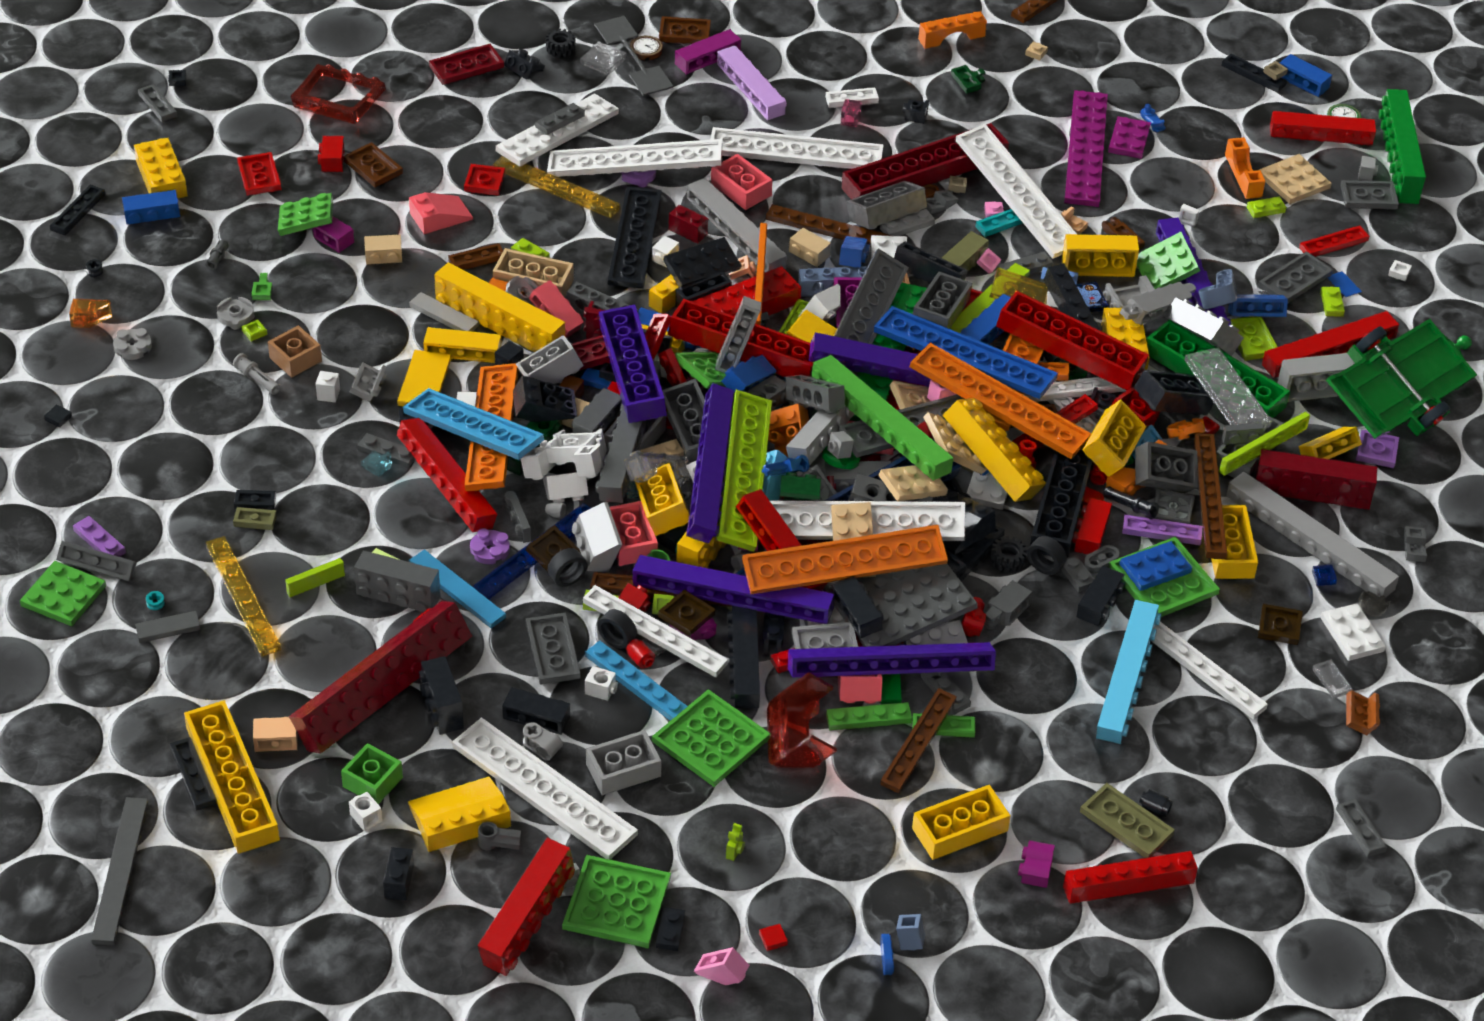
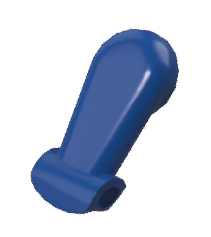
M1146 104L1145 108L1141 109L1140 116L1146 122H1151L1154 132L1165 130L1164 119L1160 120L1155 110L1151 108V105Z

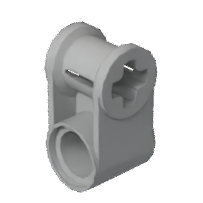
M528 723L523 728V746L543 760L549 761L563 746L559 736L549 732L537 723Z

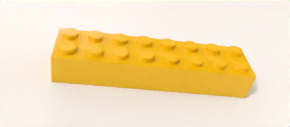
M449 262L434 274L436 300L479 321V324L510 339L512 342L528 350L536 352L559 337L565 336L564 321Z
M225 700L184 712L186 729L216 797L218 807L237 853L240 854L280 841L278 824Z

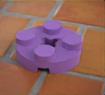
M656 170L621 172L624 182L638 185L639 187H646L656 177Z
M480 529L470 541V552L474 555L476 561L483 564H495L501 558L503 561L510 552L508 535L496 530Z

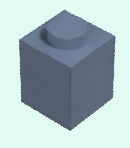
M921 914L899 915L896 930L900 949H923L925 931Z

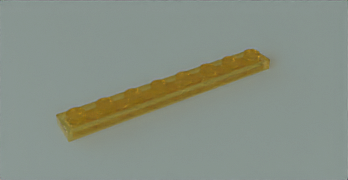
M501 156L493 163L495 167L505 168V174L608 218H612L620 210V203L554 175L547 174V172L528 164L519 167L504 156Z
M225 536L207 541L206 548L261 656L281 651V645Z

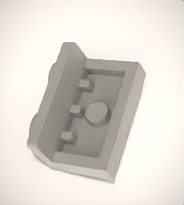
M362 362L349 392L370 402L373 396H378L382 388L379 384H382L387 374L384 372L387 366L383 365L380 370H377Z

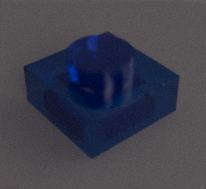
M1333 565L1313 566L1312 574L1316 586L1336 585L1337 577Z

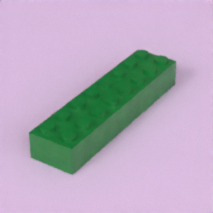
M1387 89L1386 95L1382 97L1383 107L1379 110V119H1381V130L1384 131L1383 141H1386L1385 151L1388 152L1389 172L1392 174L1398 203L1419 204L1426 176L1407 90Z
M1168 320L1147 337L1149 357L1176 373L1197 375L1219 399L1245 414L1251 408L1274 418L1286 408L1290 390L1173 321Z

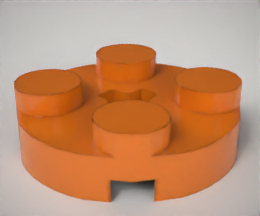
M1194 418L1192 422L1182 420L1168 425V428L1166 427L1169 438L1178 437L1179 440L1189 438V434L1204 433L1205 425L1202 418Z

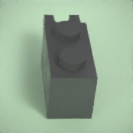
M1014 580L1007 586L1004 585L996 597H992L988 602L989 610L986 613L985 628L994 630L999 624L1010 626L1030 606L1032 591Z

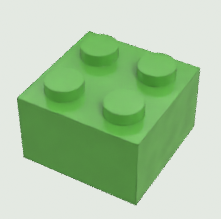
M367 743L341 770L342 785L357 795L368 792L379 804L403 778L402 761Z

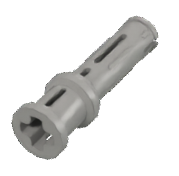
M240 353L234 358L233 366L236 369L242 370L246 377H252L272 395L280 391L281 386L262 372L256 362H251L246 354Z

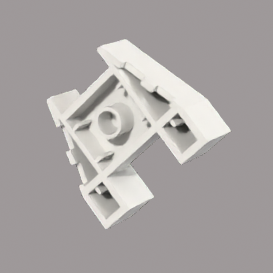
M602 428L591 433L565 434V430H561L554 434L553 439L549 442L544 440L540 443V447L532 449L521 458L524 477L540 480L556 464L562 465L567 462H574L578 477H596L604 466V457L607 450Z

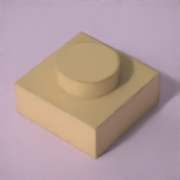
M1033 41L1026 49L1025 55L1040 61L1047 53L1048 47Z

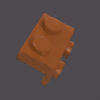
M1352 690L1346 694V726L1366 736L1377 729L1380 724L1379 694L1374 693L1367 698Z

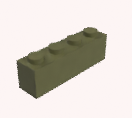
M971 231L949 250L942 259L970 270L977 265L978 259L988 249L989 240Z

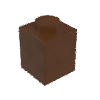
M568 375L559 385L573 389L575 398L580 399L584 394L583 379Z

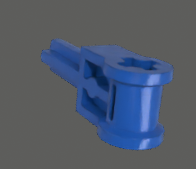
M799 455L795 459L787 458L783 462L765 464L762 473L765 476L785 474L786 472H806L809 469V460L805 455Z

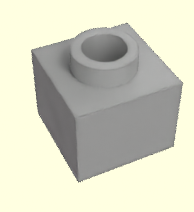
M1362 156L1358 180L1372 181L1373 175H1377L1378 165H1375L1376 158Z
M844 431L832 432L827 450L837 459L851 457L854 439Z

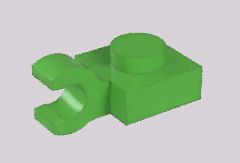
M260 273L259 282H253L252 300L271 301L273 287L272 282H269V279H267L268 273Z

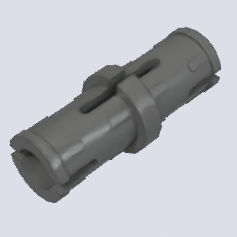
M219 240L216 247L211 250L210 257L205 263L208 269H216L219 262L223 260L225 251L229 247V243L226 240Z

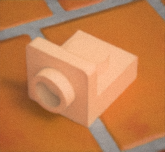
M1071 206L1066 211L1064 210L1061 215L1077 235H1080L1087 228L1088 222L1074 216V207Z
M746 255L738 259L742 265L740 270L729 273L732 280L748 273L752 278L756 276L755 271H757L755 262L750 261Z

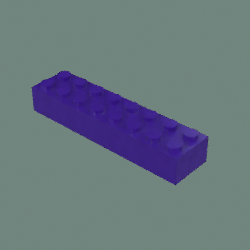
M630 305L599 311L601 332L628 423L667 416L665 398L636 306Z

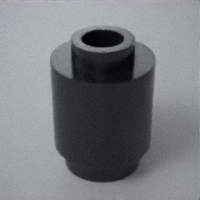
M1149 789L1148 792H1143L1139 803L1147 811L1160 817L1162 815L1167 817L1173 801L1169 800V797Z

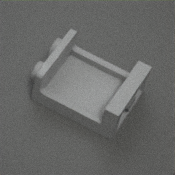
M1145 275L1140 276L1138 285L1113 289L1111 284L1107 283L1105 291H1103V298L1108 302L1110 308H1122L1128 305L1127 302L1131 297L1139 296L1155 289Z

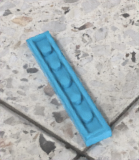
M425 549L409 559L411 563L438 569L440 589L488 627L493 628L506 618L504 611Z

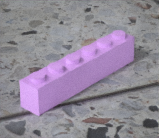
M736 46L718 51L717 65L767 120L785 115V107L787 106L785 98L777 92L776 88L772 87L760 71L752 65L751 61L744 56L742 51Z

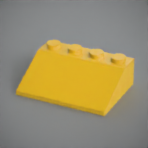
M490 777L408 801L428 852L478 837V828L484 822H492L498 828L511 827L510 809L503 794Z

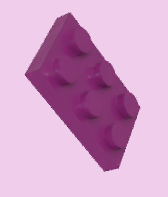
M1117 116L1108 153L1142 159L1151 122Z

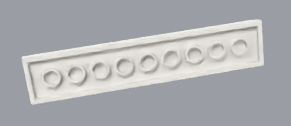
M983 124L956 136V142L1052 259L1063 254L1065 234L1077 235V233L987 125Z
M713 127L710 139H722V156L732 157L739 154L743 158L835 168L853 169L881 160L883 153V144Z
M722 139L554 150L550 151L547 174L548 177L721 166L723 142Z
M770 501L795 537L800 540H833L831 505L871 502L873 535L939 525L943 541H965V502Z
M482 717L452 741L454 749L605 859H612L638 835V829Z

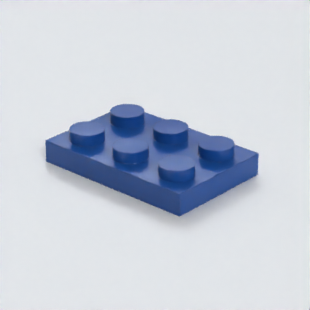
M1172 541L1120 559L1121 567L1140 591L1187 575L1192 571L1191 565Z

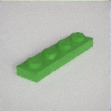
M908 702L826 710L829 731L912 723Z

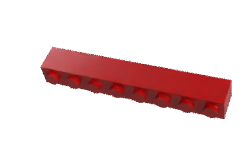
M1388 311L1378 313L1274 349H1269L1264 352L1262 366L1275 379L1279 377L1283 360L1347 353L1352 345H1356L1362 339L1361 337L1369 330L1373 331L1380 326L1387 332V338L1391 340L1396 338L1400 324Z
M420 418L401 420L397 431L398 438L407 447L417 463L420 464L470 530L478 532V530L483 528L487 530L493 529L497 517L496 511L479 490L466 491L465 472L426 423Z

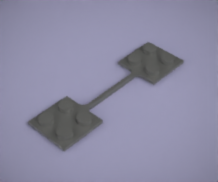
M625 16L594 23V26L608 45L617 42L623 43L637 62L641 70L630 73L629 76L643 96L673 88L672 83L660 66L645 68L634 53L627 40L638 37V34Z

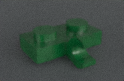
M967 65L951 69V75L966 94L980 90L981 83L985 82V78L982 75H985L986 72L983 69L972 72Z

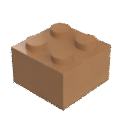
M299 325L268 341L270 359L291 378L322 362L321 345Z

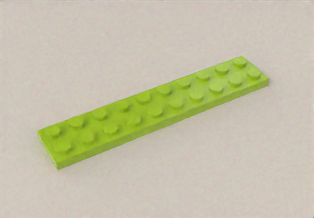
M736 389L733 395L729 443L725 462L726 471L721 495L723 500L720 506L721 516L718 521L719 531L716 540L754 552L757 547L758 537L740 514L736 505L743 495L759 489L763 491L764 473H762V469L766 463L772 401Z

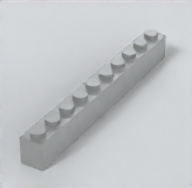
M1244 471L1229 482L1226 495L1228 498L1239 505H1246L1247 511L1368 592L1371 596L1382 601L1396 589L1399 578L1397 574Z

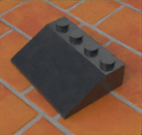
M948 489L946 496L933 497L932 502H965V541H943L944 547L952 554L959 553L996 531L995 510L986 505L980 504Z

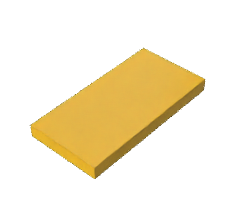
M414 350L397 400L398 406H405L428 388L441 393L451 362V354Z

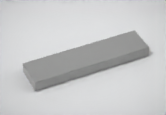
M422 292L409 302L411 308L454 330L473 332L479 326V321Z

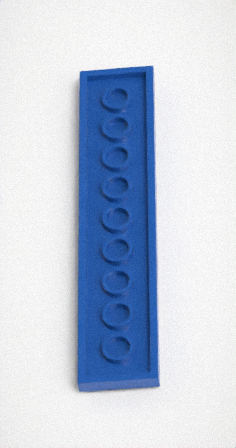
M893 306L874 326L875 333L919 351H922L929 343H932L1008 387L1037 399H1041L1057 379L1058 373Z

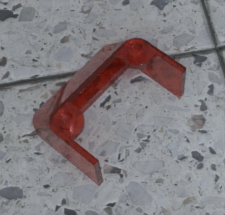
M808 672L769 702L767 707V730L771 733L768 739V759L771 765L777 768H814L837 752L836 747L812 734L809 736V720L819 713V699L833 690L832 685Z

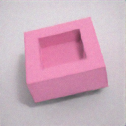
M985 202L986 218L1004 212L1002 202Z
M988 248L976 263L990 274L1000 263L1001 259Z

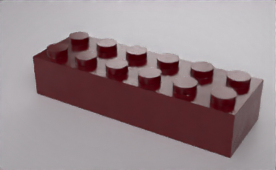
M1261 449L1255 479L1283 497L1369 510L1377 483V467Z

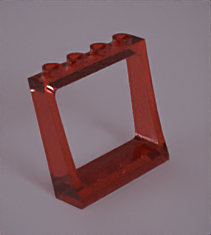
M317 64L304 82L291 94V100L295 108L356 124L386 90L385 83L381 82L377 77L370 79L362 73L352 74L345 68L338 70L330 64H326V66ZM321 76H328L372 89L353 107L308 95Z

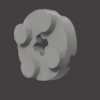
M515 276L507 283L505 292L533 305L529 297L538 286L528 277L521 278Z
M232 297L224 299L217 306L219 322L234 330L240 329L255 317L252 302L243 297H238V300H232Z
M144 328L122 329L117 332L113 346L117 355L120 354L122 358L127 360H135L144 357L143 354L147 351L149 353L152 343L150 335L147 334Z

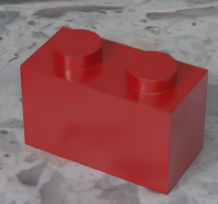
M323 136L322 143H319V153L321 154H318V165H321L322 172H343L344 136Z

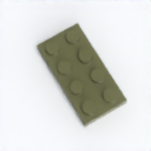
M1108 783L1103 785L1080 807V813L1144 858H1149L1155 854L1175 832V829Z

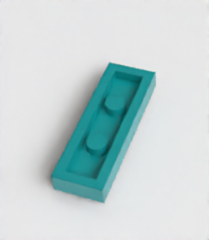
M1012 209L976 221L975 227L984 237L1023 224V222Z

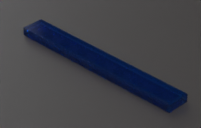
M583 503L554 525L570 539L575 535L572 532L573 523L576 522L579 514L591 509V507ZM526 545L472 587L489 600L538 562L525 550L528 546Z

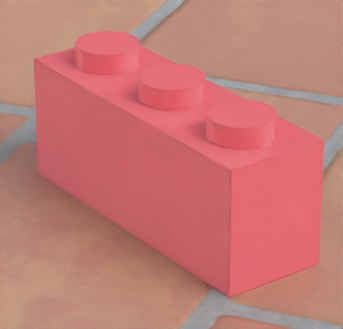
M551 280L537 287L531 293L529 300L535 307L565 322L566 338L579 331L584 323L581 315L573 309L569 300L564 298L558 287Z

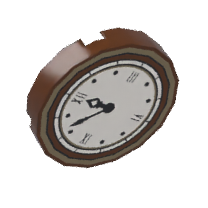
M644 35L634 38L630 42V47L640 60H645V58L654 60L662 54L663 44L656 37Z

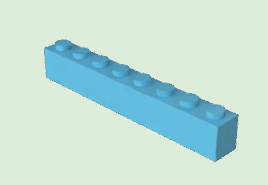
M1139 600L1134 602L1097 725L1096 739L1121 744L1123 736L1127 737L1129 730L1127 720H1132L1134 708L1131 707L1132 704L1137 703L1139 692H1136V690L1141 688L1143 682L1141 672H1146L1148 660L1145 659L1146 656L1150 657L1152 645L1150 642L1155 641L1157 629L1154 628L1155 625L1159 626L1161 614L1158 613L1159 605Z

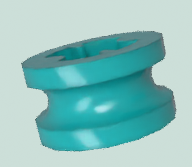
M152 591L146 595L147 608L150 610L163 608L165 601L164 595L161 592Z

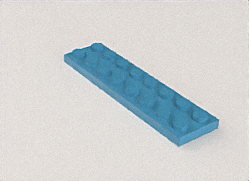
M430 388L403 406V411L407 415L420 418L424 422L517 460H520L544 441L542 433Z

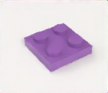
M1361 429L1360 440L1362 445L1358 446L1356 461L1394 468L1399 437L1386 434L1374 439L1367 430Z

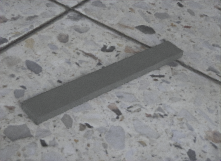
M126 797L91 938L92 944L115 945L148 807V798Z

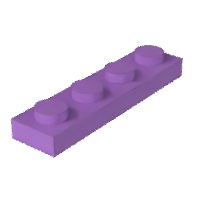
M1125 515L1122 534L1161 540L1176 537L1181 543L1200 545L1203 526Z

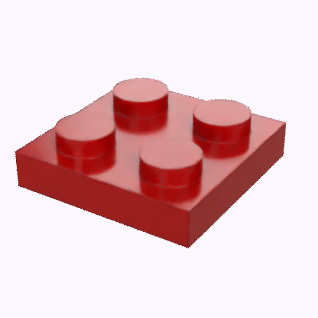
M471 164L464 184V191L499 195L505 176V168Z

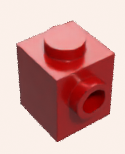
M627 583L618 597L643 612H646L651 605V597L647 595L649 591L640 585L636 588Z

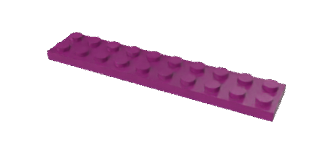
M1074 90L1064 203L1099 207L1108 94Z

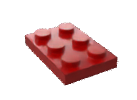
M272 152L237 157L246 196L282 190Z

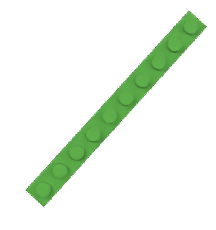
M830 355L813 362L812 377L844 385L845 406L924 474L934 481L951 473L954 457L837 359Z

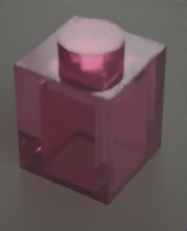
M845 99L841 111L840 125L858 126L861 116V101Z

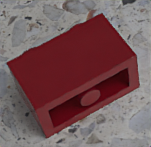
M678 205L669 213V230L698 244L708 235V218Z

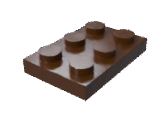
M662 16L659 40L665 43H696L709 37L711 20Z
M372 142L343 156L344 162L374 188L403 174V168Z

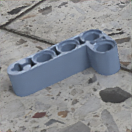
M1232 269L1218 272L1216 274V285L1205 287L1198 291L1203 309L1214 308L1237 300V286Z

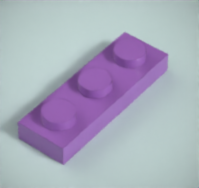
M90 516L73 525L74 532L95 550L119 557L126 553L125 547Z

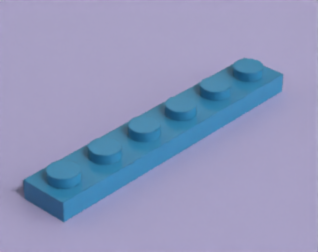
M598 641L585 651L586 658L601 669L615 672L616 680L668 720L671 721L688 707L603 642Z

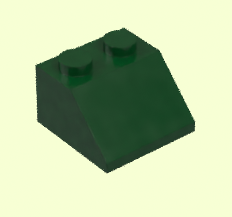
M786 472V475L781 476L779 501H819L821 479H817V475L805 474V477H797V473Z

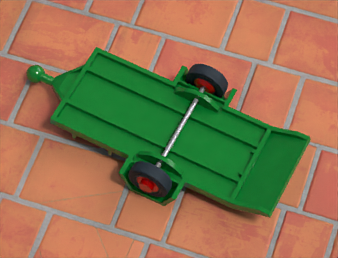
M1431 319L1426 320L1393 341L1387 338V332L1381 326L1373 331L1369 330L1347 352L1355 364L1326 379L1374 439L1386 435L1409 419L1410 422L1407 426L1416 437L1440 423L1450 413L1448 404L1444 401L1441 402V400L1477 376L1460 351V349L1467 350L1471 347V338L1466 335L1460 336L1455 344L1437 328Z

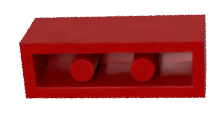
M1089 498L1087 505H1083L1081 512L1083 519L1079 518L1077 524L1079 532L1075 531L1072 543L1076 544L1075 552L1088 555L1101 547L1112 503Z

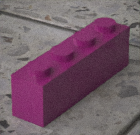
M729 29L675 51V65L685 74H689L717 62L719 50L736 46L741 51V38Z

